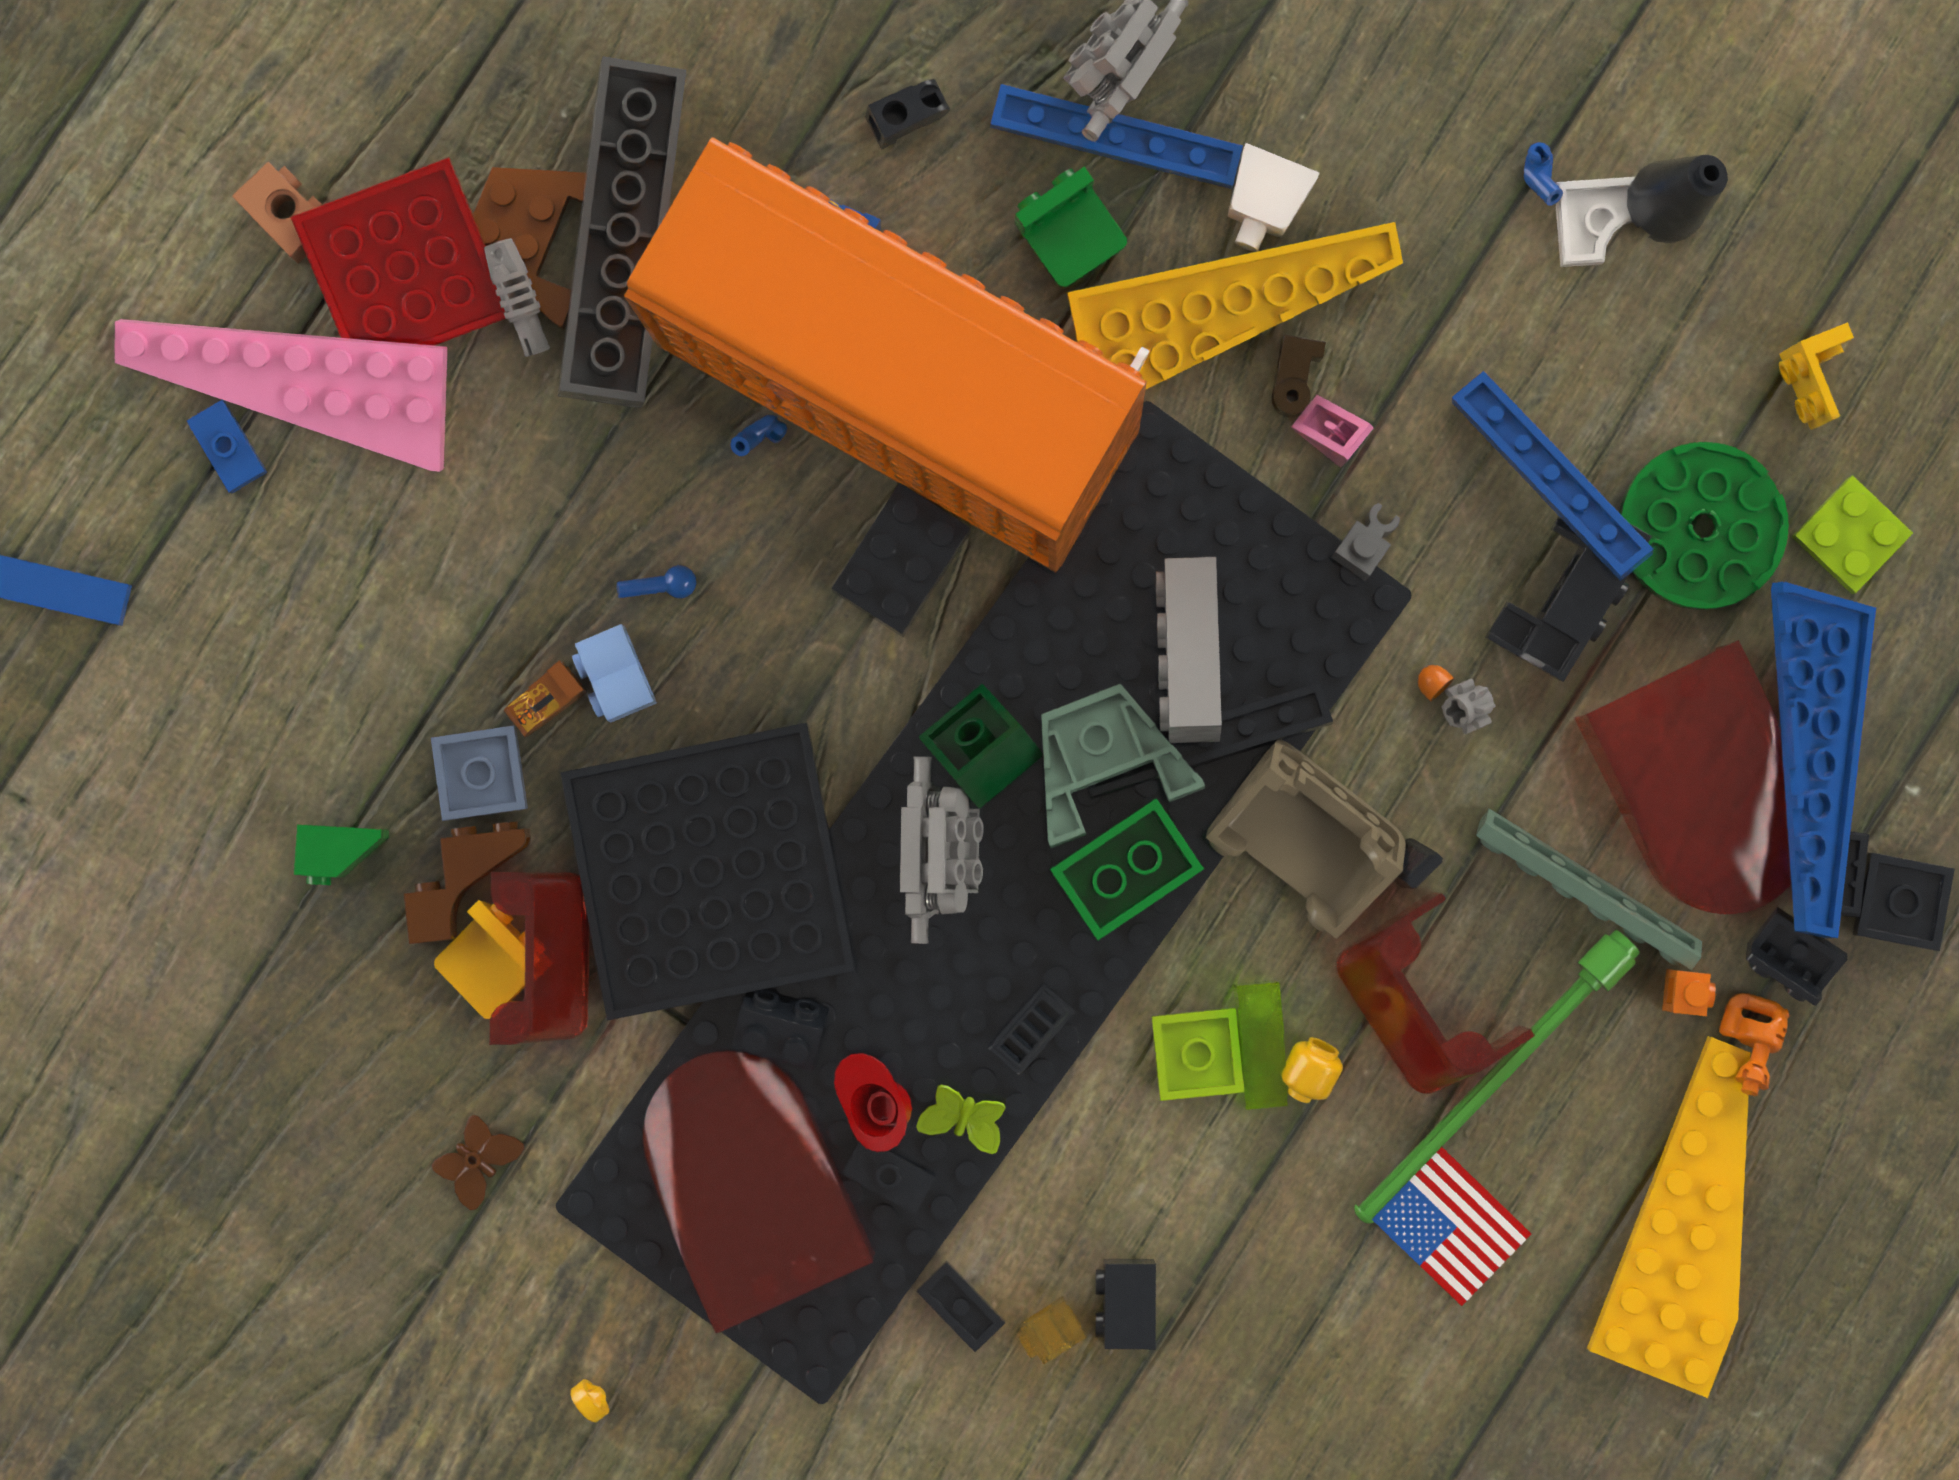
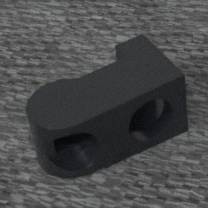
M930 79L915 86L911 85L869 104L865 118L882 150L896 143L897 139L941 119L949 113L950 108L936 80Z

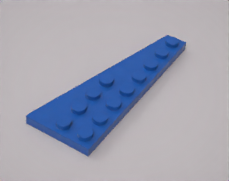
M1776 582L1772 583L1771 598L1794 928L1796 932L1824 938H1838L1876 607L1791 583Z

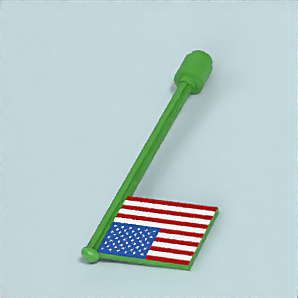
M1617 929L1609 936L1604 934L1577 962L1582 968L1578 974L1580 978L1359 1206L1357 1204L1354 1206L1355 1214L1362 1222L1368 1224L1375 1222L1461 1306L1526 1241L1531 1233L1442 1146L1593 990L1597 992L1602 987L1609 992L1636 964L1634 959L1639 955V949Z

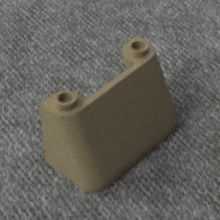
M1277 740L1264 754L1210 825L1206 834L1210 845L1220 855L1239 857L1245 851L1307 899L1306 909L1309 922L1321 932L1327 931L1336 939L1403 871L1406 842L1397 827L1298 749L1283 740Z

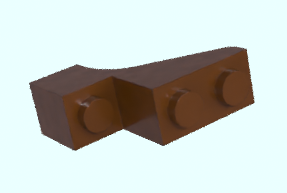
M518 821L493 824V832L477 834L476 826L451 829L452 837L440 838L446 889H441L440 881L415 884V892L404 894L409 944L456 939L458 936V909L466 892L527 848L531 842L530 829H519Z

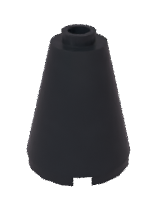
M1712 155L1661 160L1648 164L1639 171L1627 190V208L1632 222L1637 228L1641 226L1643 230L1650 234L1649 238L1656 242L1671 244L1692 236L1701 227L1727 185L1728 174L1725 165Z

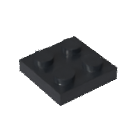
M1868 853L1860 917L1855 918L1853 935L1940 951L1955 869L1877 853Z

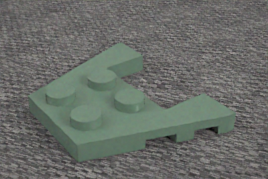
M1121 684L1041 714L1047 833L1050 848L1086 835L1071 793L1150 762L1154 763L1169 802L1205 789L1202 778L1192 770L1178 750L1168 742L1157 729L1154 722Z

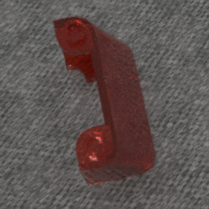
M491 872V895L496 908L504 914L525 915V992L523 1001L506 1002L494 1010L490 1019L489 1045H515L576 1038L587 1027L589 997V922L580 875L572 872Z

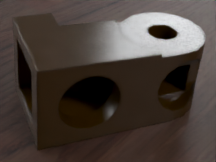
M1284 335L1281 339L1272 391V405L1274 410L1280 415L1295 417L1301 414L1308 406L1311 399L1310 390L1307 385L1311 361L1320 363L1323 359L1325 341Z

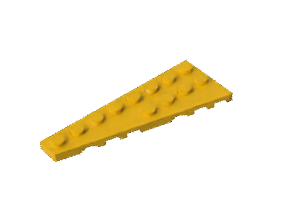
M1392 222L1067 292L1077 342L1083 340L1092 344L1103 352L1102 356L1117 365L1119 362L1130 366L1141 347L1150 350L1139 371L1142 374L1141 378L1147 381L1146 389L1403 264L1396 223Z

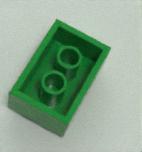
M1156 798L1049 870L1095 939L1100 940L1197 875L1204 868Z

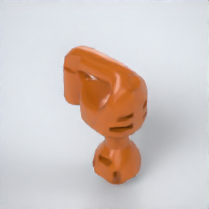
M1739 993L1729 999L1725 1007L1719 1032L1723 1036L1735 1038L1742 1044L1753 1048L1750 1060L1739 1068L1735 1079L1738 1083H1742L1741 1091L1743 1093L1757 1096L1759 1089H1769L1770 1075L1766 1067L1769 1053H1777L1781 1050L1790 1015L1788 1009L1783 1008L1776 1001L1750 993ZM1745 1009L1771 1017L1772 1021L1764 1023L1751 1018H1745L1742 1015V1010Z

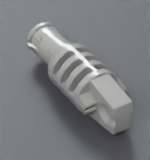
M511 238L504 239L484 247L493 285H496L497 290L495 291L497 296H500L501 308L504 307L505 319L513 322L524 351V356L528 357L550 349L537 315L540 312V303L535 299L537 295L535 290L531 288L532 281L527 276L528 270Z

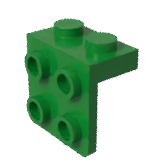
M1085 166L1077 172L1070 168L1061 173L1052 181L1054 187L1042 196L1038 192L1029 195L1017 205L1020 211L1015 214V225L1060 288H1068L1122 251L1127 245L1125 234L1093 190L1094 179Z

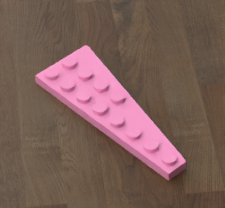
M123 319L115 321V363L430 471L440 472L444 469L447 347Z

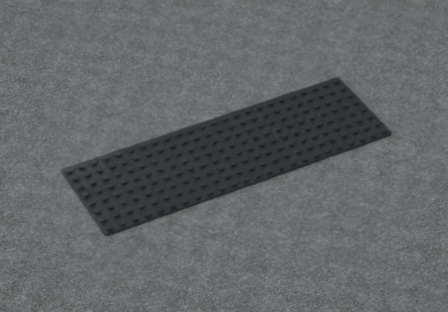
M1144 401L1139 432L1062 566L1059 567L1057 572H1054L1028 557L829 829L857 971L769 988L777 994L796 999H809L829 1008L813 1071L731 1050L740 1008L746 993L704 1001L556 1203V1210L818 1404L828 1402L1224 856L1216 852L1210 845L1209 840L1206 838L1207 830L1260 759L1274 744L1264 745L1192 768L1202 778L1205 789L1172 802L1168 801L1160 778L1091 799L1088 787L1073 792L1071 796L1086 835L1054 848H1050L1048 843L1043 755L980 809L969 798V808L979 809V817L983 822V837L979 842V860L982 863L983 876L978 885V893H968L967 907L964 912L941 914L939 910V914H934L929 918V943L919 944L911 943L912 918L905 914L906 892H900L901 807H907V786L914 782L913 757H932L931 782L936 787H941L940 791L943 787L961 788L919 739V736L982 683L1022 726L1042 753L1041 714L1118 684L1124 687L1160 731V697L1168 696L1167 689L1159 690V655H1166V648H1158L1157 613H1165V607H1157L1156 572H1164V562L1167 558L1216 557L1221 712L1318 682L1321 683L1329 710H1331L1412 597L1411 591L1378 566H1376L1366 581L1331 558L1342 540L1152 402ZM1315 730L1284 739L1283 741L1288 742L1301 751ZM1157 798L1204 870L1100 940H1096L1049 869ZM1045 984L1072 1008L1075 1013L1021 1075L1018 1076L988 1049V1045L1036 991ZM1043 999L1037 1004L1052 1020L1056 1021L1060 1016ZM1032 1012L1027 1015L1026 1019L1043 1034L1048 1030V1027ZM1021 1025L1014 1030L1029 1045L1033 1046L1037 1042ZM1007 1038L1003 1043L1019 1059H1022L1026 1054L1010 1038ZM864 1053L877 1058L887 1067L894 1081L898 1082L907 1091L911 1099L912 1112L907 1123L905 1136L899 1145L890 1151L936 1176L915 1215L841 1174L859 1142L850 1128L848 1118L839 1101L834 1085L835 1071L839 1063L851 1054ZM939 1085L949 1086L959 1092L964 1100L967 1097H972L975 1103L997 1101L1005 1105L1006 1108L1002 1116L995 1121L1000 1132V1144L996 1153L989 1154L980 1151L969 1140L967 1128H965L962 1136H956L954 1134L956 1125L946 1133L928 1135L918 1132L916 1125L922 1112L928 1106L937 1104L935 1095Z

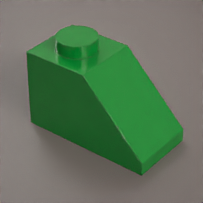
M297 824L294 875L306 876V884L331 885L332 877H345L389 838V830Z

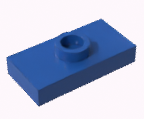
M220 400L187 420L188 425L229 493L236 492L268 473L226 401Z

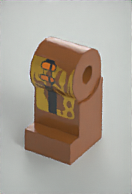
M559 660L547 670V673L529 686L527 691L513 700L504 709V713L522 735L527 737L568 708L588 691L570 668Z

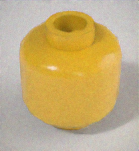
M1312 1037L1308 1041L1297 1042L1293 1046L1280 1073L1283 1082L1289 1087L1287 1093L1303 1103H1310L1311 1099H1327L1343 1070L1342 1062L1338 1058L1339 1051L1331 1044L1318 1038Z

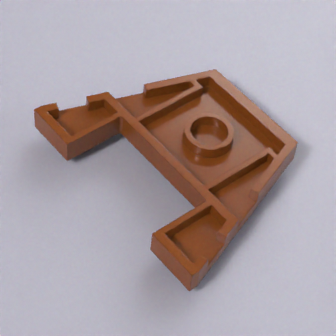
M492 167L473 213L485 246L504 239L511 238L528 270L527 276L532 281V290L536 292L537 296H535V299L540 303V312L556 326L564 329L568 318L571 290L538 276L569 200L573 199L582 203L586 173Z

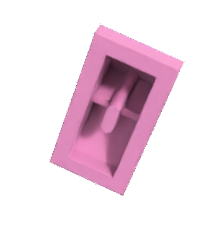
M1319 395L1315 396L1291 426L1295 432L1340 468L1374 429L1370 423Z

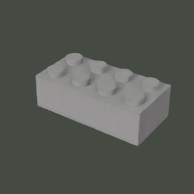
M1216 557L1167 558L1164 562V572H1156L1157 607H1165V613H1157L1158 648H1166V655H1159V690L1167 689L1168 696L1160 697V731H1169V743L1220 742L1222 721Z

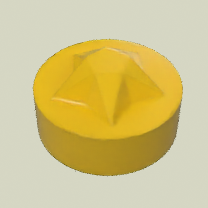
M583 1379L571 1389L570 1395L573 1403L587 1420L597 1423L609 1413L606 1394L600 1386L593 1385L590 1381Z

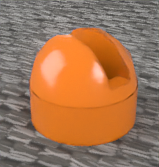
M1429 665L1421 670L1418 676V687L1422 694L1431 702L1444 692L1455 678L1443 667Z

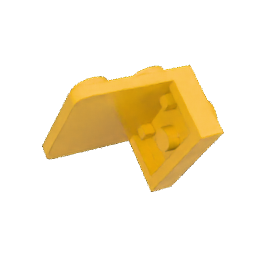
M478 900L467 911L474 920L436 957L434 966L483 1018L493 1019L549 962L539 953L543 949L542 946L529 933L524 931L521 934L510 923L514 918L501 904L495 901L492 905Z

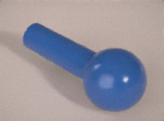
M682 565L671 567L664 576L617 582L619 598L667 592L674 598L682 599L691 595L696 588L695 574L690 568Z

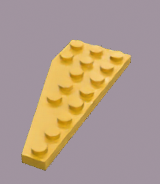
M1707 1036L1587 1346L1590 1352L1706 1398L1709 1396L1738 1321L1749 1095L1741 1091L1742 1083H1738L1735 1078L1739 1068L1750 1060L1751 1052Z

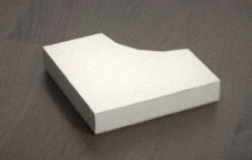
M1635 177L1556 182L1563 190L1562 198L1556 203L1560 267L1600 265L1605 262L1606 246L1613 233L1623 225L1632 223L1627 208V190Z

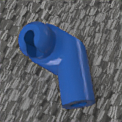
M766 415L739 432L731 440V449L736 455L745 456L766 437L773 443H779L788 430L787 425L779 421L776 415Z

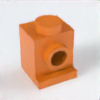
M1666 969L1662 1011L1707 1016V1009L1713 1007L1716 993L1715 983L1710 982L1711 974Z

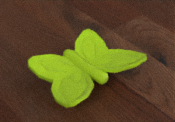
M939 1085L935 1095L937 1104L928 1106L922 1112L916 1125L918 1132L928 1135L946 1133L956 1125L954 1129L956 1136H962L965 1128H967L969 1140L980 1151L989 1154L996 1153L1000 1144V1132L995 1121L1002 1116L1006 1108L1005 1105L997 1101L975 1103L972 1097H967L964 1100L959 1092L947 1085Z

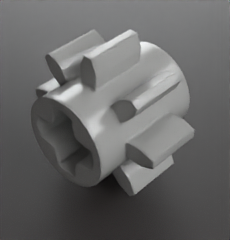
M1468 679L1445 690L1449 698L1441 707L1444 717L1450 726L1462 727L1463 733L1468 734L1491 724L1492 721L1488 714L1496 706L1487 687L1475 686L1473 679Z

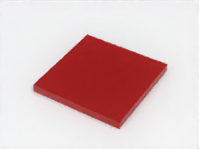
M450 157L290 217L341 338L435 346L505 319L504 307L501 308L500 296H497L495 291L497 290L496 285H493L484 250V247H486Z

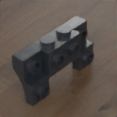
M1558 516L1550 530L1578 546V549L1536 617L1514 604L1506 602L1485 638L1558 681L1564 682L1588 641L1595 642L1604 630L1607 620L1603 619V616L1611 604L1614 606L1618 605L1624 597L1629 584L1625 583L1628 575L1620 581ZM1630 524L1647 542L1650 541L1652 536Z

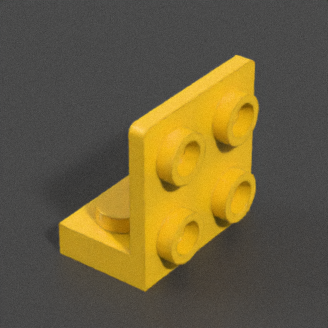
M1848 322L1802 340L1779 354L1782 359L1779 362L1781 375L1788 385L1792 384L1798 398L1795 400L1796 412L1803 423H1808L1811 430L1840 417L1819 364L1843 353L1842 345L1854 338Z

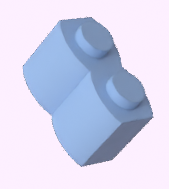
M622 624L575 643L578 654L573 655L572 659L581 679L589 677L594 692L588 694V697L597 717L605 715L606 720L612 723L657 703L631 639Z

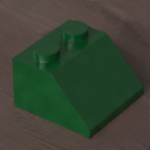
M983 683L919 736V739L979 809L1043 756V753L1022 726Z

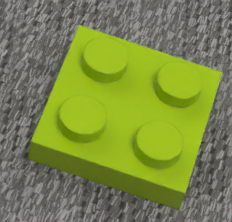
M1852 475L1794 533L1792 538L1847 591L1855 594L1904 544L1913 532Z
M1236 1008L1151 1016L1160 1101L1244 1092Z

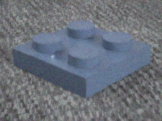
M516 726L431 738L442 821L528 809Z

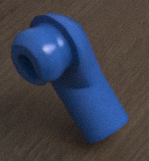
M1534 143L1527 151L1524 180L1548 206H1552L1559 202L1563 196V190L1551 179L1553 154L1545 143Z

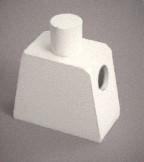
M1246 143L1240 157L1228 211V217L1242 223L1235 243L1244 249L1257 252L1265 233L1281 238L1312 190L1319 172Z

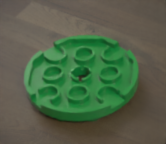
M1715 442L1683 444L1649 461L1629 484L1619 511L1628 523L1652 536L1648 544L1654 549L1653 555L1632 571L1636 579L1661 600L1682 608L1695 610L1726 607L1747 598L1756 590H1759L1770 579L1780 564L1787 545L1789 529L1788 512L1784 497L1779 493L1775 483L1767 474L1769 471L1746 452ZM1699 514L1708 516L1713 522V532L1709 537L1700 538L1693 530L1691 522Z

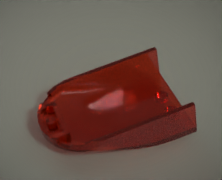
M1739 640L1717 647L1716 651L1594 711L1582 713L1574 717L1649 870L1660 886L1672 897L1683 904L1708 913L1738 914L1765 906L1780 896L1791 885L1781 730Z
M717 1051L693 1058L674 1070L663 1081L655 1092L645 1116L643 1127L644 1153L671 1231L716 1334L873 1262L875 1255L807 1102L798 1086L787 1073L772 1062L757 1056L737 1051Z

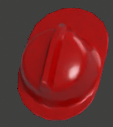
M864 1053L849 1055L839 1063L835 1071L834 1085L839 1101L848 1118L850 1128L856 1139L865 1148L875 1152L889 1151L899 1145L905 1136L907 1123L912 1112L911 1099L907 1091L898 1082L894 1081L887 1067L877 1058Z

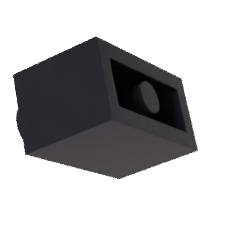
M1103 1259V1270L1096 1269L1095 1293L1096 1295H1103V1312H1095V1338H1103L1104 1349L1156 1350V1263L1154 1259Z

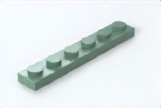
M1488 808L1481 818L1476 836L1480 838L1481 843L1490 851L1496 854L1503 852L1514 859L1518 867L1531 876L1539 875L1551 882L1552 887L1562 896L1569 899L1575 897L1586 904L1589 911L1597 918L1604 921L1610 919L1623 927L1624 932L1638 943L1647 942L1659 950L1660 955L1669 963L1677 966L1682 964L1692 970L1701 959L1702 941L1493 810Z

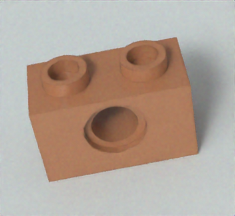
M267 162L232 197L299 264L306 257V253L291 218L279 219L278 209L284 202L294 201L295 211L293 215H296L322 204L314 196L307 201L297 191L302 183L285 166L278 171L271 163Z

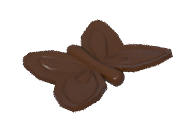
M472 1115L468 1119L463 1133L465 1144L458 1143L456 1145L458 1153H447L434 1160L432 1169L442 1178L454 1181L455 1193L460 1202L469 1210H476L484 1200L487 1186L482 1172L489 1178L493 1177L496 1170L489 1164L503 1166L517 1160L525 1148L524 1143L513 1136L505 1134L492 1135L487 1124L479 1116Z

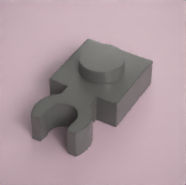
M1379 503L1375 504L1367 513L1365 526L1356 521L1331 556V558L1364 581L1369 578L1391 546L1383 538L1391 535L1400 523V518L1395 516L1389 524H1381L1377 519V513L1382 508V505Z

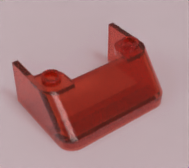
M1442 892L1429 893L1352 943L1339 953L1335 963L1339 979L1408 1085L1424 1094L1437 1092L1484 1070L1535 1036L1530 1028L1518 1025L1491 1044H1489L1484 1036L1473 1031L1458 1033L1447 1041L1401 971L1416 960L1421 950L1420 937L1411 922L1445 901L1446 898Z

